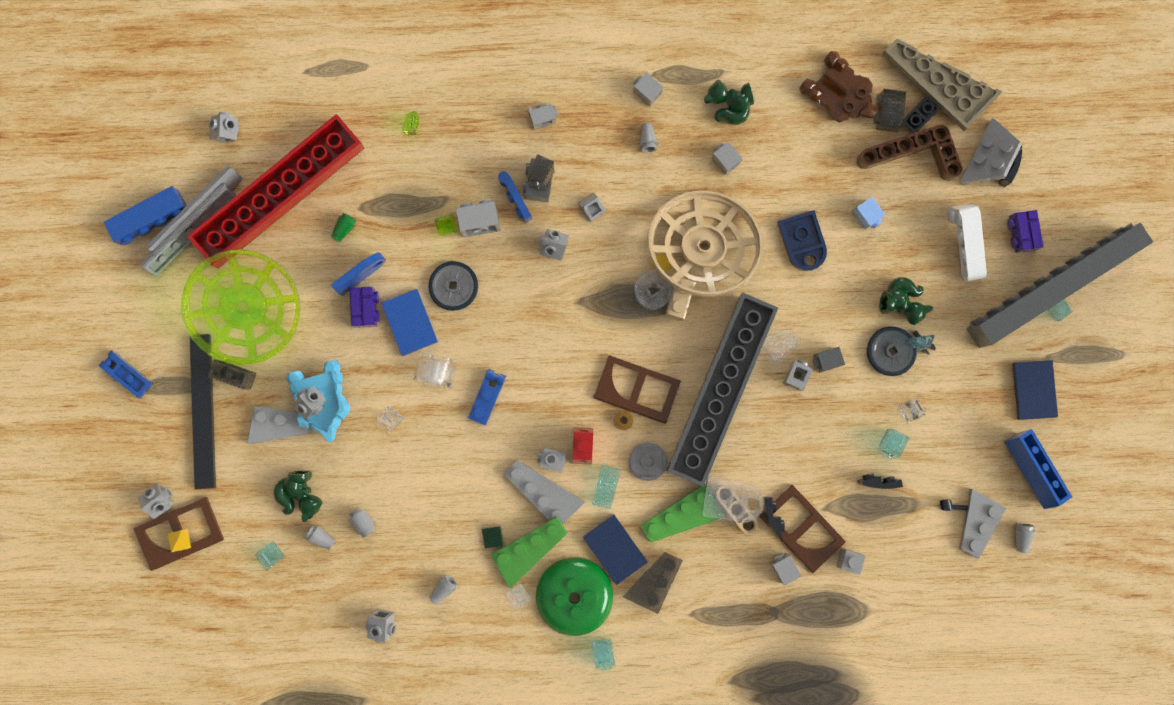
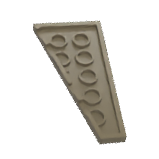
M896 39L882 53L963 131L1002 93L998 89L994 90L988 87L982 81L978 82L970 78V75L945 62L940 63L934 60L935 57L929 54L926 56L918 52L917 48L899 39Z

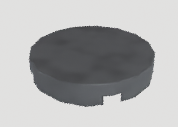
M654 443L639 444L630 454V469L641 480H656L666 470V454L661 447Z

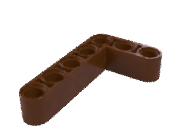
M936 125L867 148L857 157V165L861 169H869L931 149L939 174L943 180L951 181L962 173L961 161L950 131L945 125ZM935 132L941 134V139L935 136ZM917 138H921L924 141V145L919 144ZM900 143L906 146V151L900 149ZM882 149H884V150H886V151L888 152V154H889L888 157H886V156H884V155L882 154V152H881ZM942 149L947 151L948 157L942 154ZM863 156H869L871 162H866ZM948 167L954 170V174L949 173Z

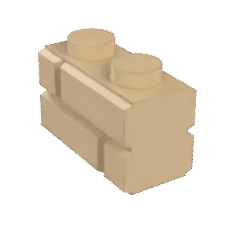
M683 278L678 282L690 289H693L695 285L694 281ZM673 286L665 316L684 321L692 294L683 292Z

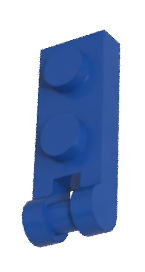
M506 171L500 172L498 175L499 182L509 191L506 193L511 203L515 202L517 206L515 212L519 219L523 218L525 223L532 220V216L510 175Z
M111 350L107 354L108 358L102 361L99 367L137 398H142L153 383L121 358L119 354ZM114 362H116L117 365L114 368H112L111 365Z
M491 369L487 370L468 419L486 426L506 379L505 375L495 374ZM490 380L497 382L495 388L489 386Z

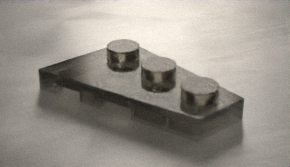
M664 552L623 597L658 614L683 560Z

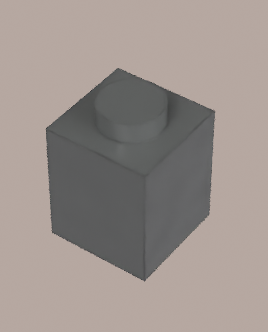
M840 347L814 354L813 359L814 367L816 370H819V373L845 365Z

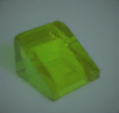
M416 111L405 115L403 133L413 135L417 133L420 117Z
M453 215L434 220L440 236L458 231Z

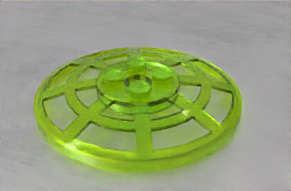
M228 250L204 260L190 274L185 283L181 300L182 318L194 342L208 355L230 364H255L275 356L290 342L300 320V298L290 275L275 260L251 250ZM235 255L253 256L268 263L263 271L252 267L238 266ZM224 257L228 258L230 268L219 272L211 280L200 274L211 263ZM274 267L285 277L293 295L282 296L277 284L269 277ZM240 272L252 273L259 277L254 285L243 283ZM232 273L234 285L225 289L217 284L221 278ZM198 281L206 286L202 296V309L190 311V293L194 282ZM265 281L272 287L276 297L265 298L260 290ZM211 290L220 294L221 297L219 306L209 308V296ZM240 301L248 304L247 311H241L238 308ZM295 302L293 324L289 333H287L279 326L284 314V304ZM278 305V314L275 322L265 316L267 306ZM210 315H221L227 323L222 331L217 328ZM204 317L210 330L217 336L211 345L207 344L198 334L192 319ZM260 322L269 328V331L264 335L254 338L253 327ZM233 328L245 330L246 340L235 339L228 335ZM274 333L283 339L273 350L257 356L255 344L267 340ZM225 341L233 345L247 346L249 357H233L217 350Z

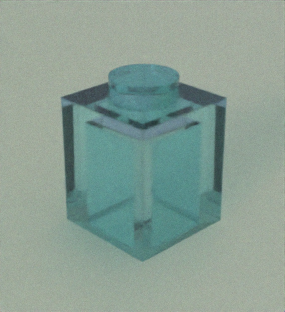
M887 429L877 449L882 451L881 455L888 459L900 458L910 437L894 429Z
M611 638L592 641L596 669L600 668L602 671L611 669L615 665Z

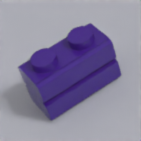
M1037 210L1018 212L1009 216L1007 224L1009 230H1012L1011 246L1015 249V253L1035 251L1044 247Z
M373 287L349 288L351 327H377V322H380V312L376 310V303H379L378 291H375Z

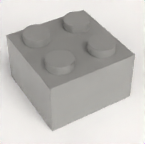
M482 200L479 202L480 204L476 205L465 203L456 208L460 232L464 238L501 231L495 201Z

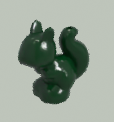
M716 80L709 87L708 94L704 97L706 104L711 102L714 104L727 103L729 109H719L714 117L717 122L724 119L731 125L744 123L749 117L750 106L754 105L750 83L744 84L741 90L730 89L728 91L721 80Z
M905 277L895 278L889 284L888 291L882 293L879 303L882 314H889L894 309L899 314L905 312L906 320L912 325L923 321L926 313L931 312L933 307L910 301L909 296L919 297L923 294L924 289L920 285L916 287L912 280Z
M312 471L289 472L287 478L281 479L275 485L274 498L278 504L285 507L282 510L283 514L289 515L294 511L295 504L293 498L299 500V509L302 513L303 522L311 519L319 511L323 502L318 496L309 494L311 493V487H308L306 483L311 479Z

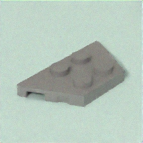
M991 119L960 181L962 185H968V182L974 181L982 183L992 179L1006 178L1022 145L1016 137L995 119Z

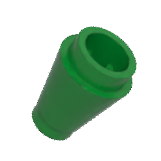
M343 212L337 219L331 237L341 242L355 227L356 220Z

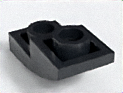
M926 96L901 122L912 133L918 132L940 108Z
M1022 146L1006 178L1001 179L998 183L1003 187L1011 184L1018 172L1022 159Z
M874 473L863 475V479L857 480L858 484L872 488L894 489L903 487L902 480L895 479L894 476L883 478L882 482L881 476H874Z
M762 497V505L767 523L774 535L782 537V532L785 531L784 520H781L780 516H773V513L776 512V502L773 501L772 497Z

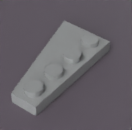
M519 460L504 473L549 521L558 516L563 524L585 503Z

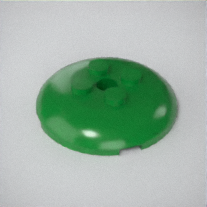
M578 557L559 560L547 568L537 585L536 604L539 614L544 622L558 633L568 636H581L593 632L605 622L613 604L611 582L603 569L590 560ZM571 593H578L580 599L577 602H571L569 595Z

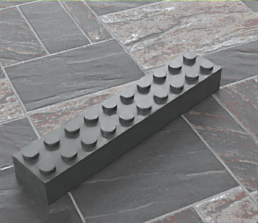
M1130 223L1116 229L1109 237L1106 236L1097 241L1095 246H1090L1080 252L1081 255L1067 260L1065 265L1053 269L1046 277L1043 276L1034 281V285L1025 287L1017 292L1018 295L1002 302L1003 305L994 307L986 312L987 315L971 321V326L967 328V331L978 348L995 344L1152 244L1153 240L1141 223L1136 225Z
M745 293L739 296L666 471L704 487L778 307Z

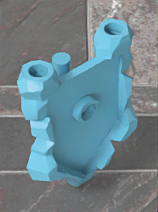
M337 360L324 363L323 374L304 378L301 371L288 373L286 380L290 384L289 390L294 396L295 402L297 400L296 395L304 388L308 390L312 386L321 391L326 399L322 406L324 409L317 416L312 415L309 419L305 420L298 412L296 417L298 426L306 429L311 427L315 433H320L326 441L333 442L341 419H344L350 413V404L341 394L343 389L340 383L343 382V378L340 372V363Z

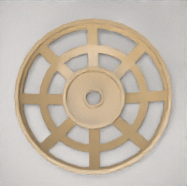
M692 191L672 198L656 213L649 229L648 250L656 270L672 286L692 295L714 297L737 290L753 276L762 258L763 239L755 218L740 202L718 192ZM701 199L717 201L731 207L725 217L716 212L702 210ZM694 200V211L683 214L676 220L667 213L678 204ZM737 212L749 224L754 237L742 239L738 228L731 222ZM703 217L713 218L720 221L717 227L704 224ZM695 218L696 226L691 227L688 231L680 225L688 219ZM663 219L670 226L665 236L664 246L653 245L656 227L659 221ZM726 227L734 234L736 241L727 242L722 233ZM674 231L683 237L681 246H670ZM705 243L709 246V249L702 250L699 244ZM755 245V259L748 272L739 267L743 258L744 247ZM738 248L734 264L724 258L727 250ZM655 253H666L670 265L676 271L671 278L660 267ZM682 253L687 262L680 268L674 261L672 254ZM719 264L728 269V271L719 276L713 277L711 268ZM694 266L703 269L705 278L696 277L687 272ZM733 273L743 277L734 286L716 291L714 282L724 280ZM685 277L694 282L706 283L708 292L693 290L682 286L678 282Z

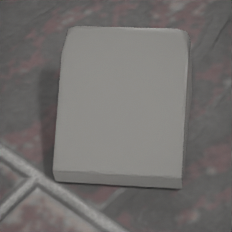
M594 193L578 203L590 222L606 212L598 196Z

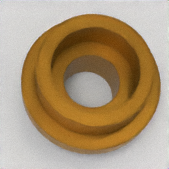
M620 411L614 417V424L620 430H627L633 424V417L627 411ZM621 417L627 418L626 424L620 423Z

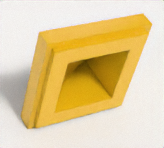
M659 253L656 256L660 267L667 273L672 266L666 257V253Z
M188 529L167 533L171 552L191 548Z

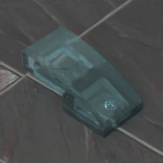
M602 465L592 505L611 509L620 469Z

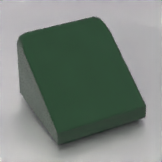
M501 526L482 529L485 548L504 546Z

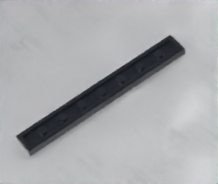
M190 335L195 489L216 488L211 335Z

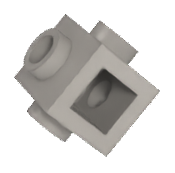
M219 112L218 115L212 116L209 121L210 139L224 143L236 141L239 131L238 118L232 117L227 112Z
M547 229L545 235H541L539 239L540 255L562 261L569 235Z
M314 386L308 390L304 388L296 395L297 400L293 407L305 420L309 419L312 415L317 416L324 409L322 406L326 399L323 393Z
M158 483L148 488L138 497L141 509L153 519L173 506L171 491L167 487L163 488Z
M376 609L371 613L366 623L367 638L382 643L393 636L396 631V624H394L395 612Z

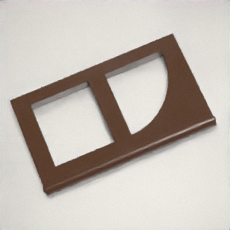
M609 355L593 397L602 402L666 424L681 381ZM614 364L639 372L629 400L623 398L614 386L612 379ZM646 375L671 384L662 412L637 404Z
M791 485L775 500L776 511L794 495L811 515L790 535L785 530L782 532V537L779 538L811 573H815L846 541L807 499ZM763 512V513L760 514L759 517H760V518L767 524V526L769 527V525H768V523H767V520H766V518H765V514H764V512ZM817 521L835 539L829 545L817 549L805 548L796 542Z
M207 497L134 528L151 571L224 540ZM201 506L212 533L208 537L191 543V548L171 552V550L161 548L151 541L145 530L165 521H169L173 532L183 530L177 516Z

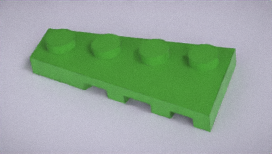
M704 485V487H698L640 526L650 542H654L726 517L707 486Z

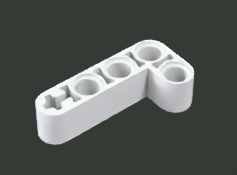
M968 203L949 207L948 215L950 222L957 227L961 273L964 281L968 282L986 278L987 270L981 213L978 206Z

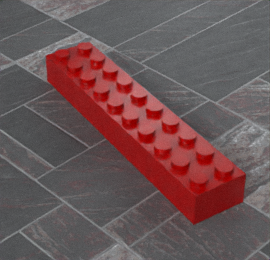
M335 114L187 237L209 264L219 269L364 150L365 147L342 119Z

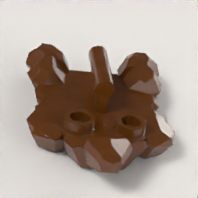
M830 51L825 57L824 62L829 69L817 83L814 80L806 79L799 88L802 94L809 96V99L815 102L818 101L820 105L825 106L831 113L832 119L839 123L848 120L849 117H875L876 112L870 95L873 87L872 82L867 77L855 75L854 70L848 67L849 63L846 59L840 58L837 51Z

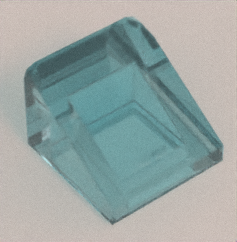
M1065 299L1048 309L1056 322L1063 320L1073 312Z
M934 335L913 337L907 339L905 343L922 351L931 347Z
M274 541L255 555L266 571L285 557Z

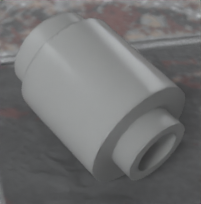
M358 508L350 514L349 522L362 538L376 530L374 527L375 523L365 509L361 511Z

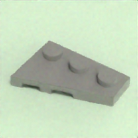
M254 406L247 444L310 434V428L306 429L298 426L296 422L298 412Z
M970 489L965 525H963L959 549L979 559L1006 508L981 493Z

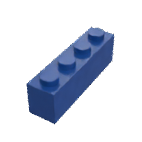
M171 186L104 221V224L113 242L127 245L133 242L134 238L149 234L151 229L166 225L168 220L175 218L187 205L179 190Z
M1032 429L1017 433L1004 441L1043 509L1061 506L1072 498L1071 493Z

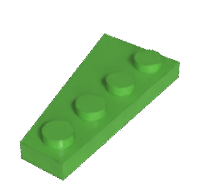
M558 516L491 554L509 588L519 581L568 533Z

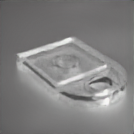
M708 477L701 516L743 523L751 522L762 512L764 505L761 492L751 484ZM754 498L758 501V507L751 510L748 507V502Z

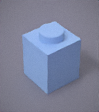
M873 197L852 211L865 229L870 226L875 228L882 223L881 218L885 216Z

